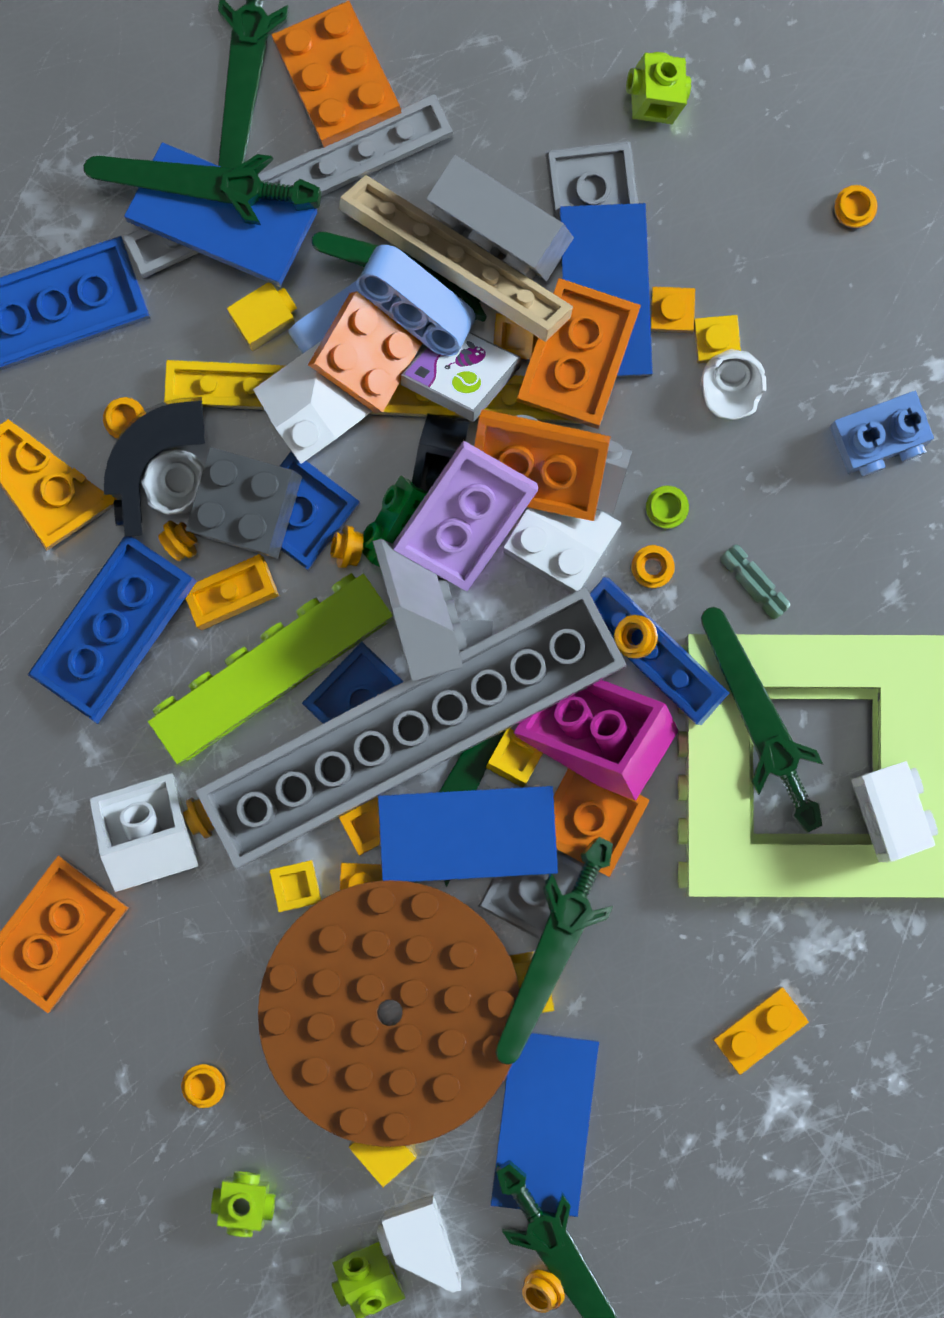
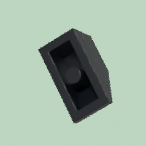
M430 413L427 414L418 445L412 483L416 487L427 492L431 489L463 440L466 442L469 422Z

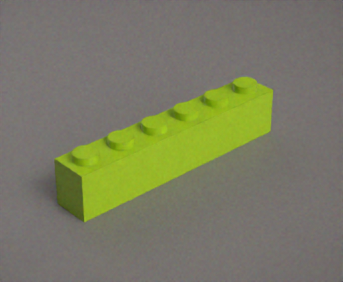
M353 573L343 577L331 587L334 594L320 603L317 597L308 601L296 610L295 613L299 618L286 627L281 622L275 624L260 635L263 642L251 651H248L246 647L240 648L224 660L227 665L225 669L212 676L210 671L202 674L188 685L191 690L190 693L178 701L174 696H171L152 710L155 717L150 719L148 723L177 765L182 766L394 620V616L364 573L355 578Z

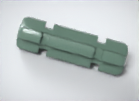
M739 545L731 546L722 554L720 558L722 564L730 572L733 570L737 574L735 578L757 603L761 601L764 604L762 608L772 619L781 616L790 607L788 599L781 592L777 594L774 590L776 586L754 561L750 563L746 559L748 555Z

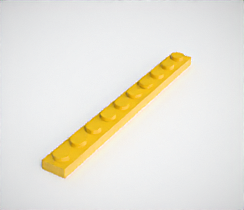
M166 360L164 402L179 398L202 397L203 407L264 410L253 389L287 365ZM514 375L484 409L513 416L528 415L541 422L578 423L517 402L524 376ZM401 381L384 411L376 414L374 412L369 413L373 415L427 417V414L430 413L447 418H464L402 386Z

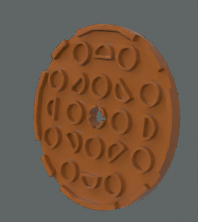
M386 880L354 885L322 899L309 908L292 924L276 946L265 970L259 994L258 1024L262 1049L271 1073L285 1096L302 1114L324 1130L338 1137L371 1146L395 1147L426 1142L443 1136L472 1119L485 1107L506 1079L512 1064L501 1063L497 1059L495 1052L520 989L518 977L505 946L495 931L473 909L457 898L439 889L408 881ZM388 1000L398 1002L402 1008V1018L393 1026L384 1025L380 1021L377 1012L380 1005Z

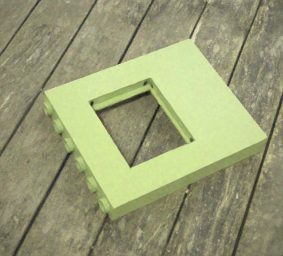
M688 634L685 638V645L680 646L730 693L702 725H696L677 706L678 714H685V731H678L677 740L678 757H685V775H678L677 790L678 801H686V818H678V844H686V862H678V888H686V897L944 898V635L736 634L770 699L872 700V772L907 761L909 769H917L924 789V793L918 794L923 810L931 811L938 830V835L932 836L935 846L892 862H879L869 834H754L753 742L707 635Z

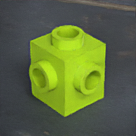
M664 52L644 53L636 67L629 70L626 91L632 95V119L673 125L687 105L691 92V78L686 76L685 58L673 57Z
M234 1171L233 1177H226L222 1181V1188L214 1187L211 1214L218 1215L217 1226L227 1227L226 1234L238 1237H253V1230L261 1231L265 1220H273L276 1194H268L270 1182L260 1181V1174ZM239 1198L247 1200L250 1205L249 1212L246 1214L237 1213L233 1207L234 1201Z
M380 1242L354 1251L348 1256L332 1262L338 1278L337 1281L331 1283L336 1298L341 1307L349 1305L356 1318H364L368 1315L376 1314L383 1308L406 1298L395 1267L389 1256L384 1255Z

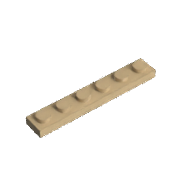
M365 175L340 197L338 208L340 211L546 342L571 318L572 305L369 176Z

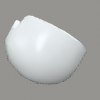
M733 349L713 356L706 364L700 380L707 408L717 417L733 421L755 413L759 399L766 391L765 371L760 361L749 352Z
M176 448L161 451L148 462L141 485L148 499L147 504L152 509L166 515L183 514L192 510L204 469L197 456L186 450Z

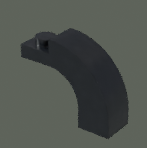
M202 397L173 399L152 406L134 418L125 427L113 445L105 469L104 495L121 494L122 500H114V515L116 526L124 525L125 537L142 536L143 534L140 476L148 461L157 453L170 447L205 444Z

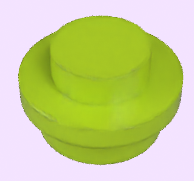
M674 486L656 488L649 495L646 502V513L649 520L655 526L662 529H672L684 522L689 512V502L686 495Z

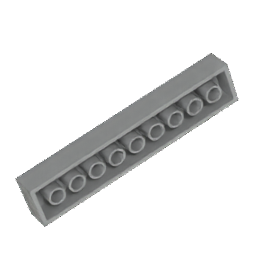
M584 587L460 652L463 663L462 668L412 681L410 678L196 790L235 869L248 865L626 668L627 664L587 588Z

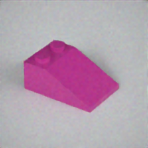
M601 680L520 722L514 734L517 738L599 787L636 801L679 730L665 703Z

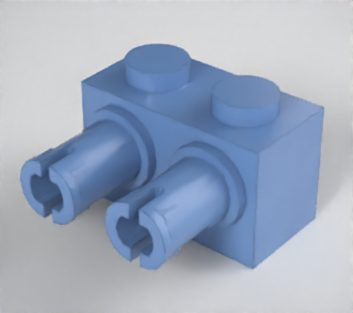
M916 390L837 419L830 426L847 473L851 474L860 471L862 477L885 469L884 461L896 456H900L901 461L905 462L925 454L924 446L934 439Z

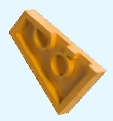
M8 419L0 424V486L46 551L114 507V500H117L110 494L104 495V491L87 480L85 475L75 468L72 469L52 454L47 447Z

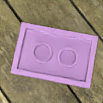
M463 440L394 541L393 550L468 592L537 493L538 483Z

